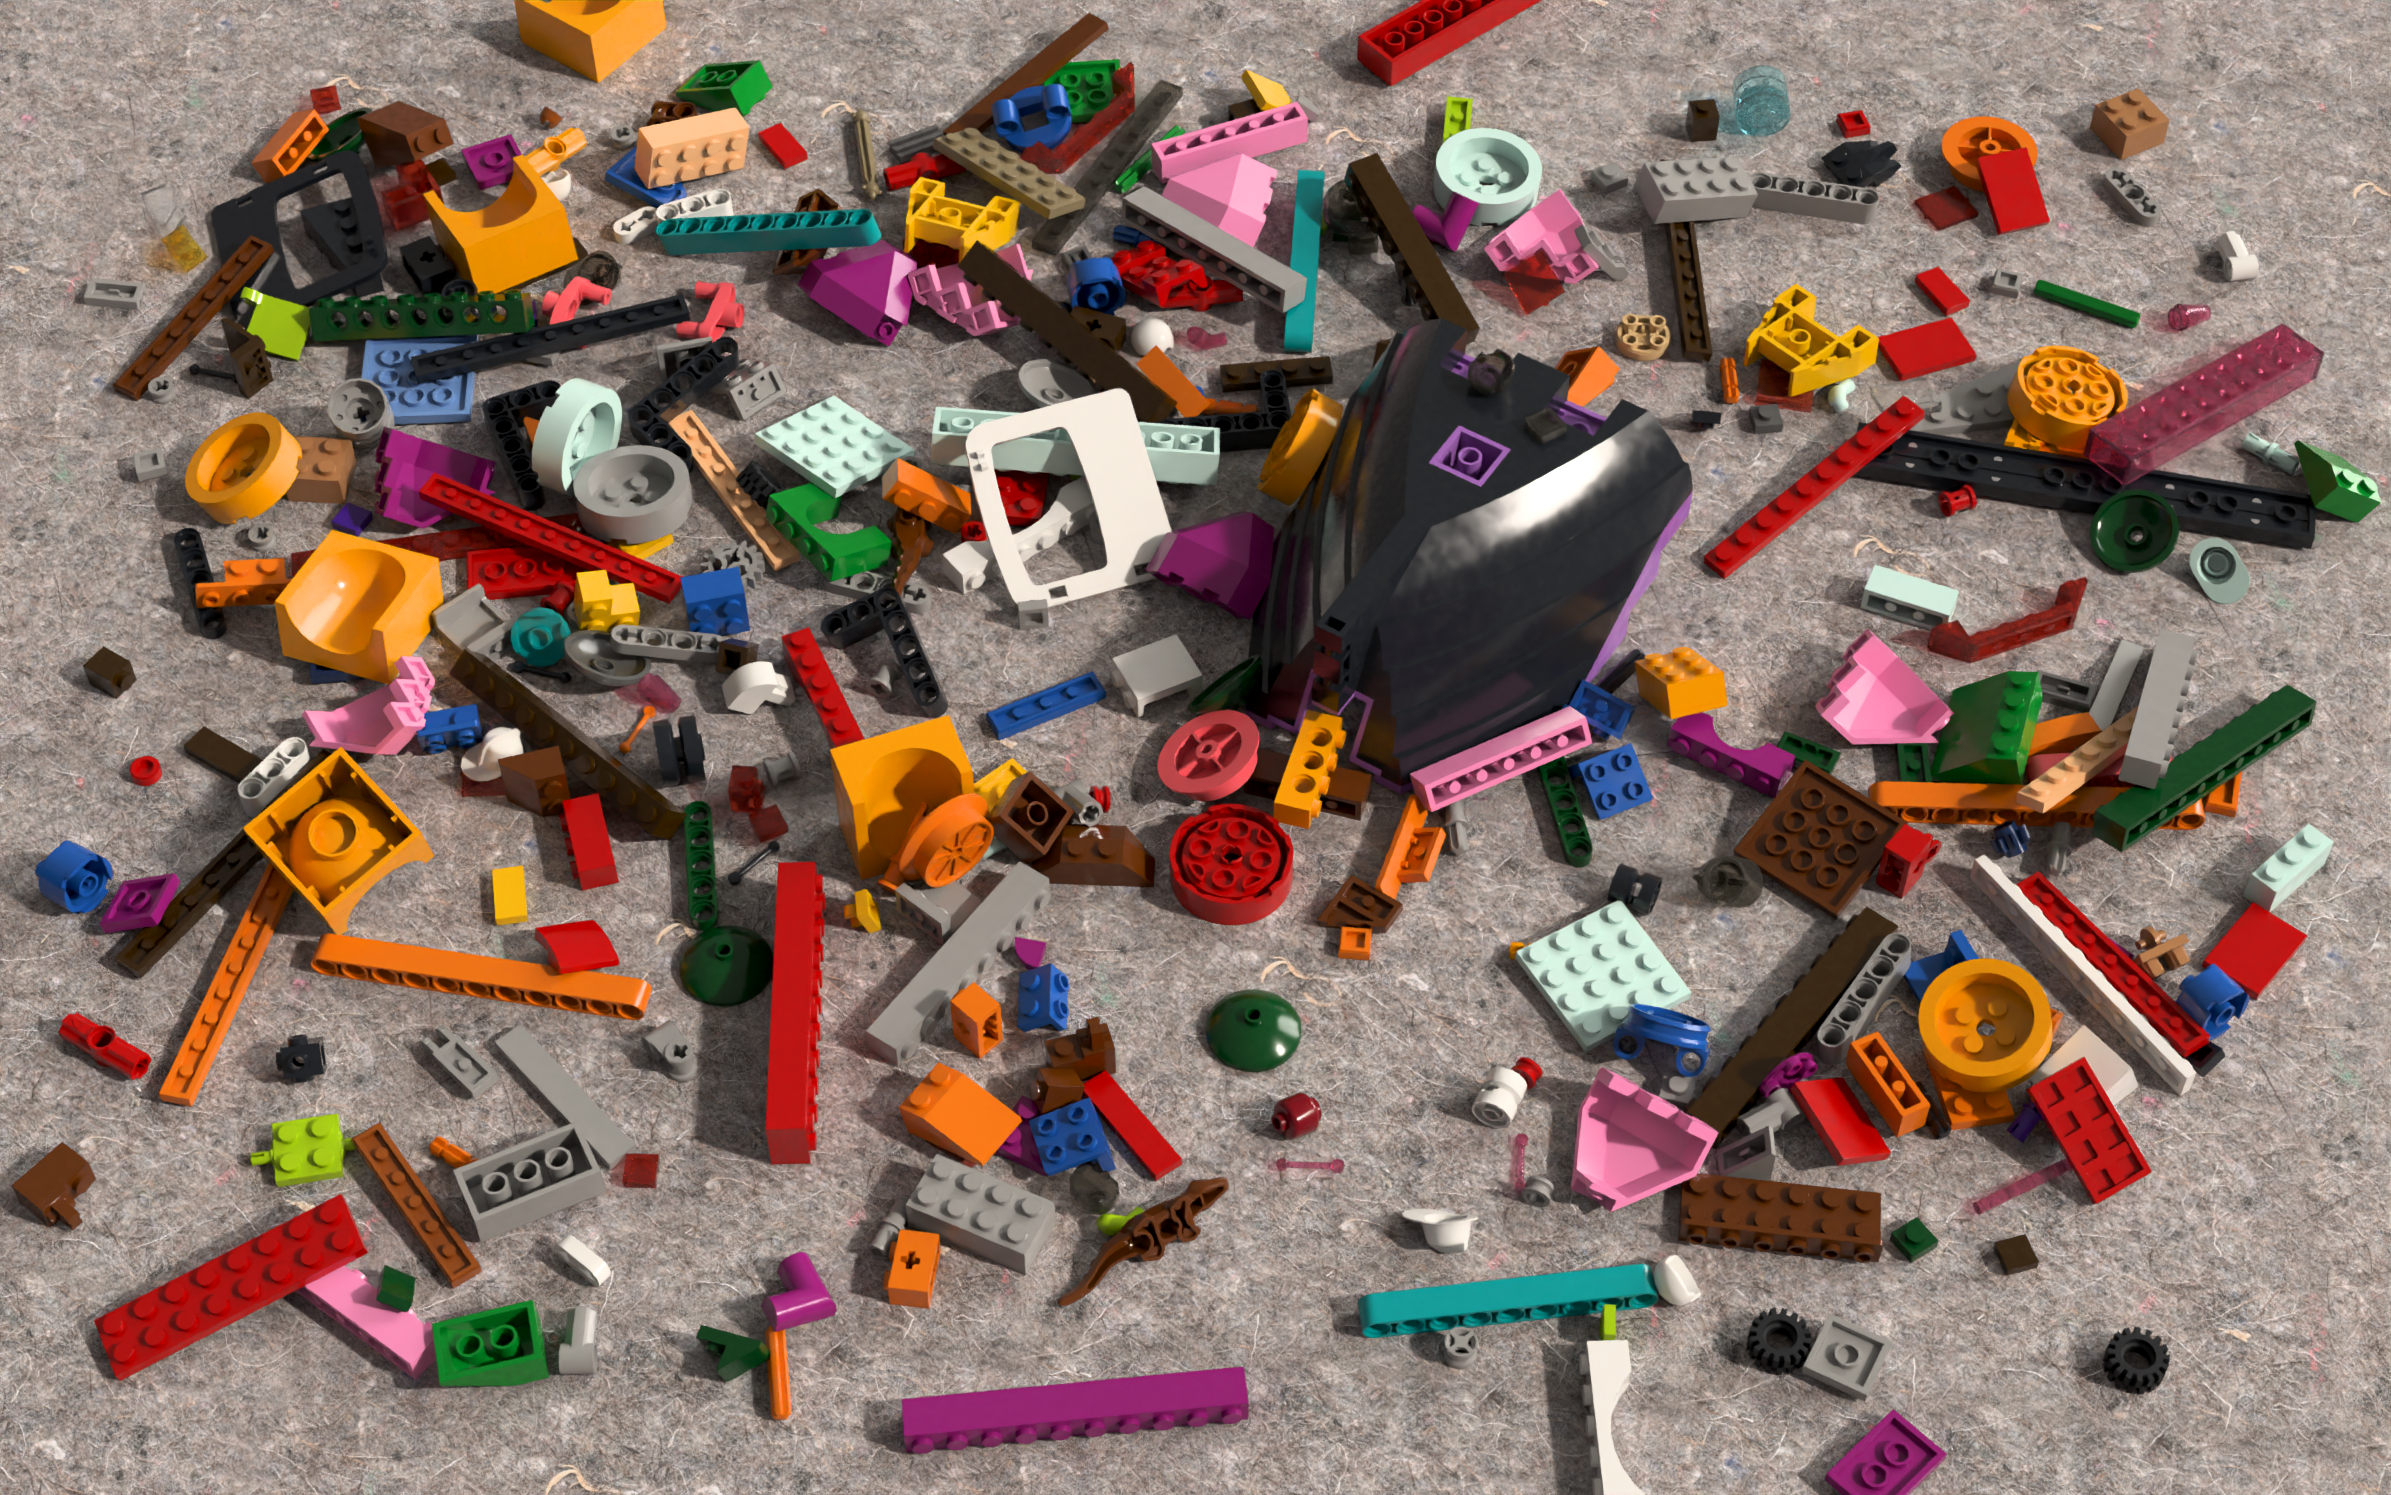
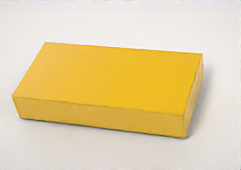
M523 865L493 869L492 878L497 926L527 922L528 911Z

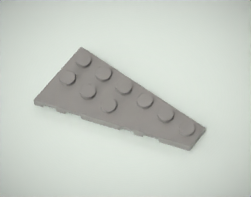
M2021 361L1916 403L1925 411L1924 418L1910 430L1937 435H1949L2011 427L2014 416L2008 406L2007 393Z

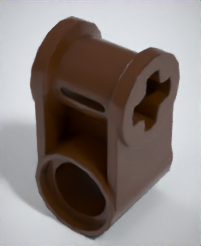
M657 101L652 105V117L649 118L647 126L698 116L696 106L691 102Z

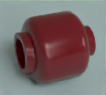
M1302 1092L1296 1093L1276 1102L1271 1117L1272 1125L1284 1137L1290 1140L1297 1139L1314 1132L1318 1128L1322 1117L1321 1108L1315 1098L1309 1097Z

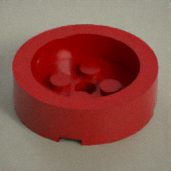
M1220 804L1208 807V811L1196 817L1191 815L1179 826L1172 838L1169 863L1170 884L1173 893L1186 910L1196 917L1211 923L1243 925L1261 920L1276 911L1286 900L1293 881L1294 856L1291 838L1279 826L1278 820L1255 807L1242 804ZM1229 853L1237 854L1239 858L1237 860L1231 861V863H1228V860L1225 859L1224 856Z

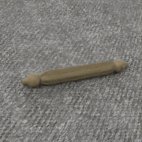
M858 108L855 113H851L850 117L855 122L861 174L864 182L861 189L864 190L867 197L875 200L877 195L882 194V190L877 185L876 164L871 131L868 123H871V119L865 111Z

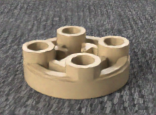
M1626 314L1622 317V322L1618 325L1615 336V343L1619 351L1625 356L1639 361H1650L1660 358L1668 351L1671 341V333L1666 325V319L1661 315Z

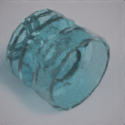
M1759 65L1744 70L1735 78L1732 92L1737 126L1744 133L1751 136H1769L1784 129L1791 117L1788 85L1785 75L1774 67Z

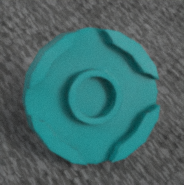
M537 607L528 609L518 617L511 628L510 639L514 651L527 659L526 662L528 664L545 667L555 664L564 657L563 646L566 638L571 633L567 622L560 614L552 609Z

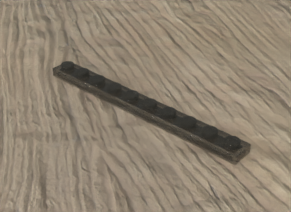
M1161 79L1158 81L1074 186L1073 189L1076 190V193L1086 198L1084 208L1047 220L1032 239V248L1056 257L1113 185L1114 181L1121 175L1181 99L1183 87Z

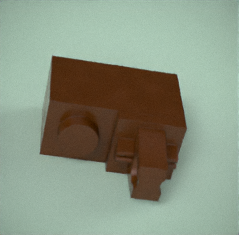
M1099 1016L1086 1019V1027L1077 1029L1075 1034L1045 1041L1047 1068H1073L1081 1081L1092 1079L1105 1070L1109 1074L1116 1073L1115 1046L1107 1022L1100 1024Z
M61 1142L11 1186L19 1203L47 1226L52 1227L57 1221H60L73 1231L83 1222L78 1211L73 1208L76 1206L74 1199L78 1195L85 1193L91 1184L96 1181L89 1162L64 1142Z

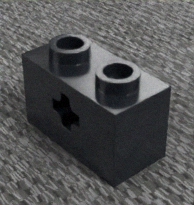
M430 236L399 247L403 266L423 296L429 293L442 294L444 286L453 281L454 276L457 275L453 263L450 260H445V254L440 244L435 245Z

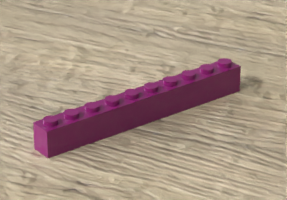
M1244 1366L902 1399L906 1452L925 1454L937 1449L948 1448L957 1451L968 1446L978 1445L996 1447L1001 1443L1009 1442L1029 1444L1035 1440L1050 1438L1060 1441L1066 1440L1071 1436L1086 1435L1088 1437H1099L1104 1433L1112 1432L1132 1434L1143 1429L1164 1431L1174 1426L1184 1425L1202 1427L1207 1423L1215 1422L1235 1424L1249 1417Z

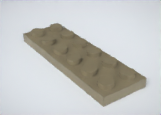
M966 128L959 132L935 138L933 145L935 150L1048 220L1084 208L1086 198L1076 193L1075 189L1058 182L1054 176L1045 174L1037 169L1036 165L1027 163L1019 158L1016 153L1001 147L997 141L990 140L980 134V131L977 129Z

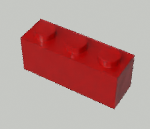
M599 793L562 801L565 813L559 814L562 831H569L570 837L564 838L568 856H575V861L570 862L573 880L580 879L582 891L619 883Z

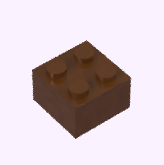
M1029 771L1010 782L986 819L993 826L994 836L1024 863L1029 864L1046 855L1074 813V810Z

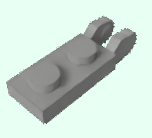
M1583 224L1575 229L1574 232L1582 249L1608 275L1616 281L1624 280L1629 275L1621 255L1617 251H1613L1608 243L1603 245L1600 236L1595 230L1590 232Z
M444 1025L436 1028L438 1037L445 1042V1045L441 1048L427 1036L420 1040L421 1046L427 1054L473 1099L499 1081L497 1072L458 1035L455 1036Z

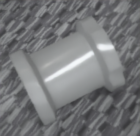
M882 659L878 664L877 673L874 677L869 678L866 683L868 690L877 697L888 698L892 693L891 687L903 675L902 668L893 660Z
M793 751L788 752L786 757L771 762L769 760L763 761L765 773L772 787L776 786L778 781L793 776L796 778L801 777L800 766Z

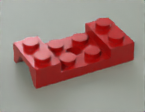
M1151 240L1142 241L1136 248L1129 251H1119L1114 254V257L1110 258L1119 270L1124 288L1160 307L1166 304L1170 290L1191 282L1201 288L1208 287L1203 266L1191 260L1176 262L1166 256L1163 246Z

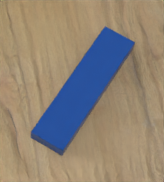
M1092 671L985 713L986 721L999 741L1106 698V691Z

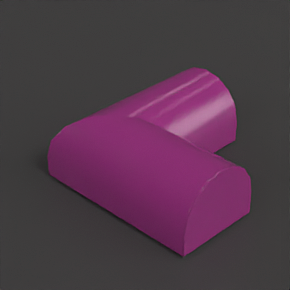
M1453 191L1442 215L1423 205L1416 206L1412 213L1428 239L1456 252L1479 203Z
M798 1252L785 1258L780 1263L777 1274L787 1292L766 1297L761 1303V1308L774 1332L835 1316L837 1311L836 1305L807 1253Z

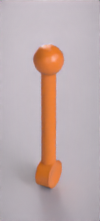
M646 706L643 709L644 716L626 742L620 744L619 750L621 753L627 754L630 752V745L647 720L656 715L653 706Z

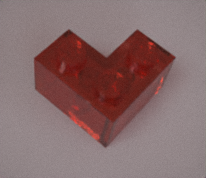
M422 159L395 166L399 185L381 191L386 216L396 231L430 219L423 196L424 193L433 190L444 204L441 189Z

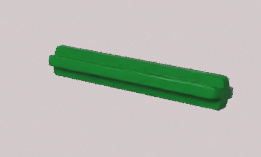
M1176 125L1159 141L1183 135L1185 130ZM1151 148L1114 181V189L1116 191H1119L1121 194L1125 193L1152 168Z
M2042 279L2037 281L2034 288V294L2131 328H2136L2140 320L2141 314L2139 312Z

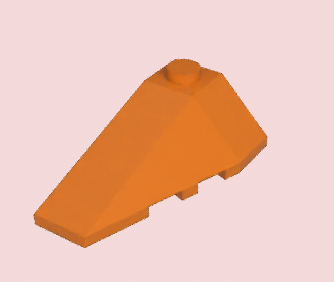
M1599 346L1565 352L1555 369L1570 375L1567 400L1581 407L1608 389L1614 383V377L1620 369Z

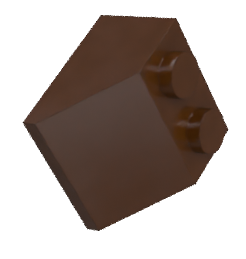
M559 746L498 759L509 802L541 817L565 813L562 801L569 800L571 797Z

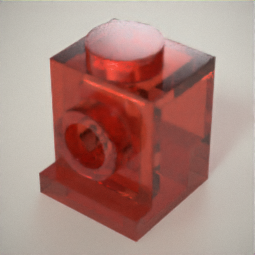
M733 765L728 786L731 811L762 813L766 786L763 783V779L758 778L757 767Z

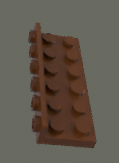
M1697 1173L1695 1177L1681 1183L1678 1241H1687L1694 1245L1704 1243L1721 1245L1725 1248H1751L1759 1252H1787L1794 1256L1806 1254L1822 1256L1825 1259H1851L1860 1263L1879 1262L1883 1248V1240H1881V1193Z

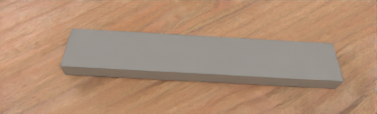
M521 1024L495 1041L496 1049L567 1124L579 1122L590 1149L610 1170L637 1152L636 1145Z

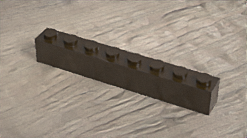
M1378 153L1349 163L1344 177L1345 185L1355 195L1360 211L1365 212L1372 232L1377 234L1382 242L1385 254L1390 256L1394 262L1397 275L1403 278L1408 286V293L1419 305L1424 321L1443 318L1467 329L1466 345L1475 342L1480 329L1479 325Z

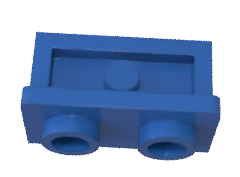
M1584 679L1581 681L1570 704L1564 703L1561 708L1564 709L1571 706L1586 717L1587 723L1595 726L1592 732L1606 740L1609 739L1610 735L1620 740L1636 710V707Z
M1052 963L1019 974L1017 1027L1023 1032L1048 1024H1052L1059 1031L1067 1029L1069 980Z

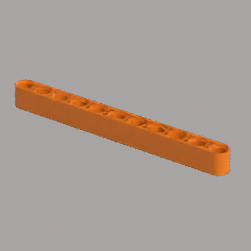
M1882 781L1869 786L1868 796L1869 799L1908 823L2000 825L2006 821L2014 820L2017 826L2025 824V826L2053 827L2057 822H2067L2072 827L2093 828V815L2097 808L2101 805H2106L2115 799L2119 793L2125 792L2130 788L2080 786L2043 814L2016 803L2017 792L2027 785ZM2202 799L2157 829L2193 830L2201 827L2205 823Z
M323 934L320 937L310 962L312 969L327 976L627 1020H640L644 1017L652 992L651 985L638 978L591 971L560 974L550 965L337 934Z

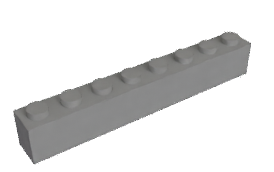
M1145 186L1123 197L1121 221L1185 258L1203 266L1206 270L1281 313L1304 301L1307 282L1305 276Z
M2160 629L2118 780L2155 789L2158 778L2165 779L2198 650L2193 649L2196 637Z
M1019 861L866 1030L868 1049L897 1067L906 1058H911L916 1052L918 1044L925 1036L929 1037L935 1031L937 1023L942 1017L951 1013L950 1001L959 990L966 989L973 982H976V979L983 971L987 972L992 967L999 953L1002 950L1006 951L1010 947L1016 934L1021 929L1024 930L1028 927L1032 916L1039 909L1046 907L1051 898L1049 878Z

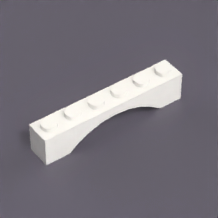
M1082 476L1062 487L1050 510L1039 521L1027 529L1012 535L1022 562L1027 561L1036 553L1050 548L1061 539L1073 535L1077 530L1089 524L1090 515L1095 511L1085 477ZM989 540L965 541L942 554L944 574L963 594L972 589L979 588L988 580L1001 575Z
M1628 1340L1587 1341L1585 1354L1579 1355L1580 1375H1586L1587 1385L1582 1387L1583 1405L1590 1408V1415L1586 1416L1587 1437L1593 1436L1594 1447H1589L1590 1467L1596 1468L1597 1478H1593L1592 1482L1593 1495H1645L1622 1468L1611 1436V1414L1619 1398L1627 1389L1631 1374Z

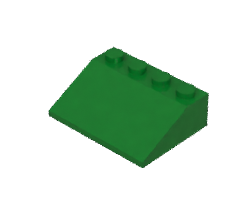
M2006 671L1953 689L1948 707L1954 714L1950 717L1947 725L1942 728L1931 769L1932 781L2021 785L2043 699L2039 672Z

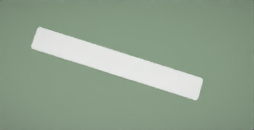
M2121 640L2089 712L2101 731L2108 728L2113 721L2144 650V647L2126 640Z

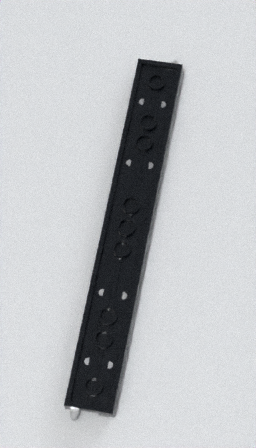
M1859 422L1857 433L1869 423ZM1912 430L1907 431L1854 474L1951 491L1960 490L1961 486L1967 484L1972 487L1975 495L2095 514L2105 501L2118 493L2128 490H2147L2160 495L2169 502L2178 518L2179 528L2306 549L2319 548L2324 541L2322 536L2315 534L2316 507H2314L2312 497L2309 494ZM1846 434L1843 444L1855 434Z

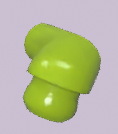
M1137 1206L1127 1216L1102 1214L1097 1219V1227L1104 1234L1114 1236V1233L1120 1231L1129 1219L1143 1213L1144 1210Z

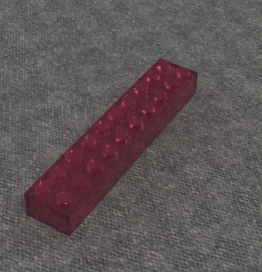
M2282 323L2092 427L2089 430L2083 455L2125 486L2316 379L2324 352Z

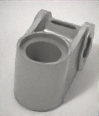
M668 1020L641 1038V1042L648 1055L658 1062L672 1079L684 1082L696 1075L697 1064L693 1059V1047L671 1021Z

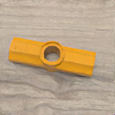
M569 128L557 137L551 136L546 138L541 147L526 155L525 158L539 176L546 172L557 171L562 162L586 147L587 142L584 133L579 128Z

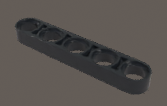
M194 528L181 529L175 534L174 543L201 634L207 639L220 638L227 631L222 607H196V593L193 584L201 579L207 580V583H214L201 536ZM186 539L196 540L191 545H181V543ZM193 559L202 560L201 563H199L196 566L187 565L188 562ZM211 621L220 622L215 628L205 627Z

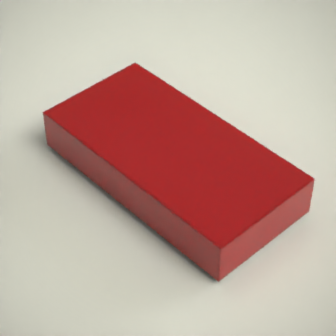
M781 122L758 132L759 140L784 169L808 159L807 151Z
M1939 267L1916 275L1915 283L1945 316L1969 307L1970 300Z

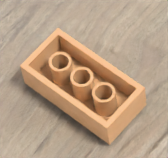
M736 108L641 127L638 131L634 170L647 189L742 169L745 163L750 127Z

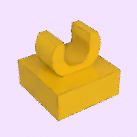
M867 889L855 892L856 904H848L843 907L844 918L850 919L852 928L863 925L869 933L881 930L879 904Z

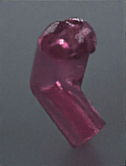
M1192 326L1186 332L1188 341L1201 350L1227 345V338L1224 332L1211 335L1198 326Z

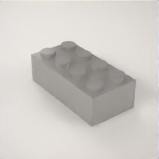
M1737 156L1644 162L1634 183V187L1654 224L1747 217L1758 196Z
M578 1121L453 1170L459 1193L480 1242L606 1192L600 1168Z
M939 1154L935 1155L906 1204L908 1226L922 1232L939 1234L940 1239L1024 1275L1027 1274L1056 1223L1055 1202Z

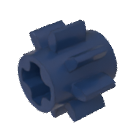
M2009 820L1993 829L1995 835L1991 837L1990 843L1996 854L2003 851L2006 858H2011L2027 850L2025 843L2029 842L2030 834L2025 824L2017 826L2014 820Z

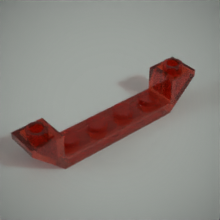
M1129 62L1124 68H1119L1114 73L1112 86L1113 93L1116 96L1112 99L1110 105L1103 111H1098L1087 125L1078 128L1073 137L1066 143H1061L1055 152H1052L1043 143L1038 141L1032 147H1027L1022 152L1020 158L1027 163L1036 165L1037 169L1045 174H1063L1135 111L1134 64Z
M2086 577L2074 581H2066L2060 585L2055 606L2049 610L2037 614H2029L2017 621L2006 622L1984 632H1976L1972 636L1967 634L1958 620L1941 623L1931 629L1927 648L1930 652L1971 664L2071 630L2077 618L2088 580Z

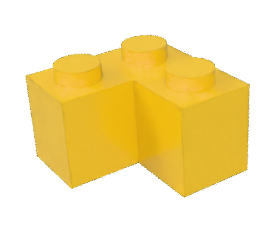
M606 570L576 574L573 607L579 631L600 630L610 632L618 625L639 626L640 609L633 583L610 585Z

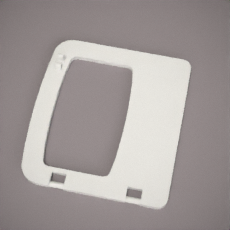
M1121 388L1112 389L985 422L971 430L965 443V450L977 504L1000 574L1015 605L1018 606V602L1047 599L1048 608L1056 605L1074 602L1157 579L1150 573L1136 576L1134 567L1150 563L1166 533L1172 531L1128 392ZM1055 429H1063L1073 445L1091 494L1103 539L1107 564L1099 570L1037 586L1031 582L1014 542L996 480L991 449L997 444ZM1064 586L1066 596L1055 599L1050 598L1048 590Z

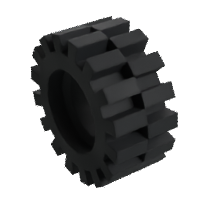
M751 461L736 477V481L739 482L738 484L743 488V491L749 494L750 498L755 500L764 510L767 509L769 495L787 490L779 482L780 480L772 475V472L767 471L758 462Z
M1771 1308L1769 1315L1764 1310L1759 1314V1318H1754L1752 1326H1750L1747 1340V1349H1750L1748 1355L1750 1359L1756 1358L1755 1365L1758 1368L1762 1364L1766 1365L1764 1372L1769 1374L1771 1368L1776 1369V1375H1782L1783 1369H1786L1787 1374L1793 1373L1794 1367L1799 1369L1807 1358L1811 1343L1810 1329H1805L1807 1323L1804 1319L1797 1322V1313L1793 1312L1791 1317L1787 1316L1788 1309L1782 1308L1781 1313L1777 1314L1776 1308ZM1772 1333L1783 1334L1791 1340L1792 1345L1786 1350L1775 1349L1766 1342V1337Z
M2129 1327L2124 1328L2122 1333L2119 1331L2115 1333L2103 1357V1362H2105L2103 1369L2104 1372L2109 1371L2107 1375L2109 1381L2111 1382L2116 1379L2115 1387L2121 1389L2122 1385L2127 1386L2126 1392L2132 1394L2134 1388H2137V1394H2144L2146 1388L2148 1392L2153 1391L2156 1386L2161 1384L2170 1361V1355L2166 1354L2168 1351L2166 1344L2159 1346L2162 1339L2158 1335L2152 1339L2150 1337L2152 1331L2148 1329L2145 1334H2141V1327H2134L2132 1333ZM2127 1352L2138 1353L2147 1359L2149 1366L2146 1369L2134 1368L2125 1362L2123 1355Z

